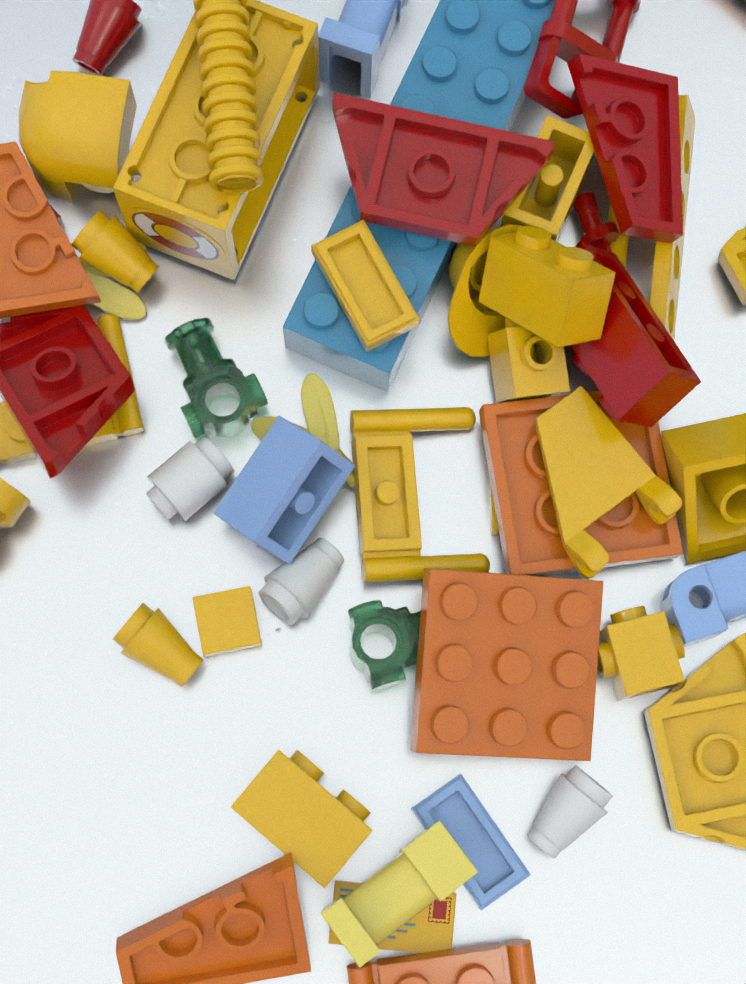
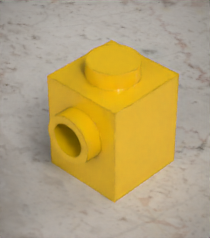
M508 318L504 319L506 328L487 334L496 403L546 397L570 391L564 347L558 348Z
M638 606L610 615L612 624L605 626L600 631L597 667L603 679L611 678L617 701L672 688L685 681L679 659L685 657L684 644L674 624L668 625L665 611L647 615L645 606Z

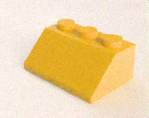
M746 413L661 431L670 486L682 499V506L676 512L683 554L687 563H695L746 551Z

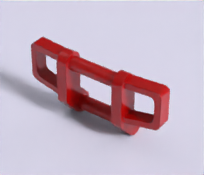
M555 0L550 20H546L542 25L539 43L524 85L525 95L563 119L583 114L576 90H574L571 98L553 88L549 83V75L555 57L557 56L568 63L578 53L619 63L631 16L639 10L641 0H607L608 6L611 7V12L602 45L572 26L578 0Z

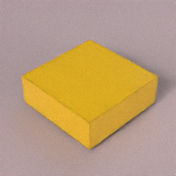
M251 586L192 597L204 657L262 646Z

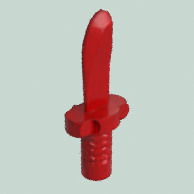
M587 192L578 195L573 205L584 235L580 238L576 248L583 242L612 252L610 244L615 242L620 235L617 224L615 222H603L593 193Z

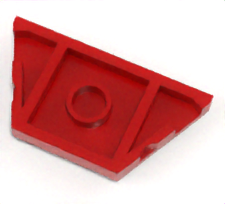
M334 93L332 100L333 114L360 221L364 219L368 223L466 245L476 246L549 162L555 145V141L339 93Z
M84 305L10 317L11 322L0 323V396L50 479L63 471L135 392L130 373Z

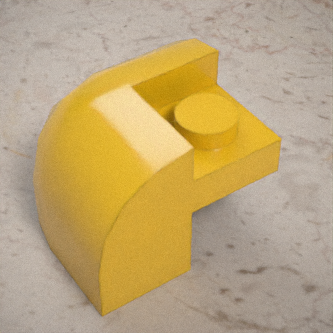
M53 70L50 71L49 81L33 83L25 80L19 108V143L38 183L52 196L73 203L77 184H82L87 189L95 192H114L113 186L130 152L129 144L137 108L130 80Z

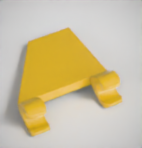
M582 386L536 418V431L562 545L582 577L586 579L593 578L602 571L609 561V555L606 550L585 529L635 492L648 515L657 524L666 523L681 508L682 499L677 492L654 474Z

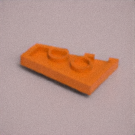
M17 142L0 144V318L100 303L101 300L86 274Z
M292 852L117 937L116 956L122 983L245 984L312 972Z

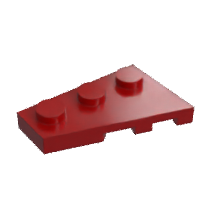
M578 53L567 65L620 234L671 244L683 236L678 77Z

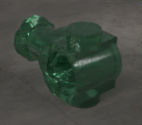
M210 318L194 319L176 327L165 337L164 342L170 351L176 352L187 374L182 386L190 402L181 406L180 409L194 438L203 434L208 439L215 436L229 438L237 436L244 431L250 420L259 416L258 409L268 405V401L254 373L244 377L233 359L223 358L212 336L215 327ZM195 349H199L205 362L200 361ZM229 395L238 399L240 402L239 406L230 415L216 416L209 411L211 403L219 396Z
M381 600L365 602L348 610L352 634L349 645L350 659L354 667L365 675L366 682L370 683L372 691L386 689L405 682L407 679L403 669L417 664L421 611L411 613L407 606L397 609L383 607ZM371 632L382 633L390 639L393 652L383 659L371 658L364 653L360 640Z

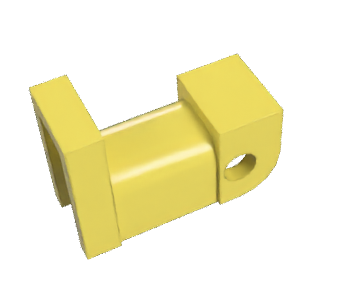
M440 820L400 849L401 853L344 898L340 896L321 911L322 917L359 967H362L381 952L377 945L433 901L441 902L478 873L477 869Z

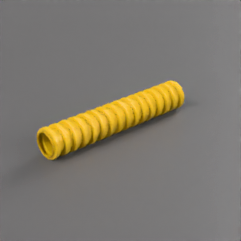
M193 0L194 9L197 12L195 24L196 28L199 29L196 37L197 44L200 46L198 58L202 64L199 68L200 78L203 81L201 93L205 99L202 105L203 113L207 117L204 121L205 132L208 134L206 148L210 152L207 162L208 168L212 170L209 174V183L212 188L223 193L239 194L249 192L261 186L264 182V173L260 168L263 163L262 153L258 150L261 146L260 134L256 132L259 128V120L255 114L258 110L257 100L253 96L256 93L255 81L252 79L254 76L253 63L250 61L252 59V47L249 44L251 40L250 28L247 27L249 15L245 9L248 5L247 0Z

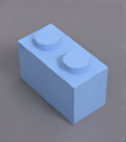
M278 415L213 514L257 545L290 565L355 465L320 439Z

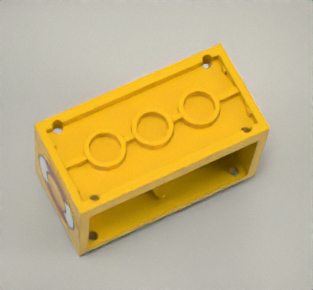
M247 0L248 5L245 9L249 15L247 27L250 28L251 40L249 44L252 47V59L250 61L253 63L254 76L252 79L255 81L256 93L253 96L257 100L258 109L255 112L259 120V128L256 132L260 134L261 146L258 150L262 153L263 162L260 168L264 173V182L261 186L252 191L239 194L223 193L210 186L209 174L212 170L208 168L207 162L210 152L206 148L208 134L204 128V121L207 117L203 113L202 105L205 99L201 93L203 81L200 78L199 68L202 64L198 58L200 46L197 44L196 33L199 30L195 24L196 11L190 20L113 186L125 225L138 243L232 280H235L320 88L318 23L257 0ZM300 97H304L306 100L300 102ZM134 175L141 176V178L138 181L132 180V176Z

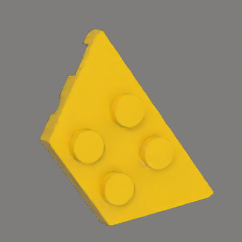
M743 633L687 676L684 682L676 685L644 711L671 830L746 851V633Z

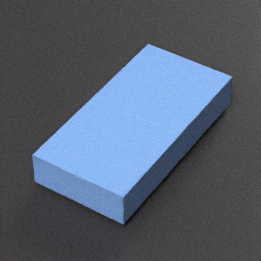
M459 774L411 808L425 830L440 820L477 869L478 873L466 881L463 886L481 911L531 875L462 774Z

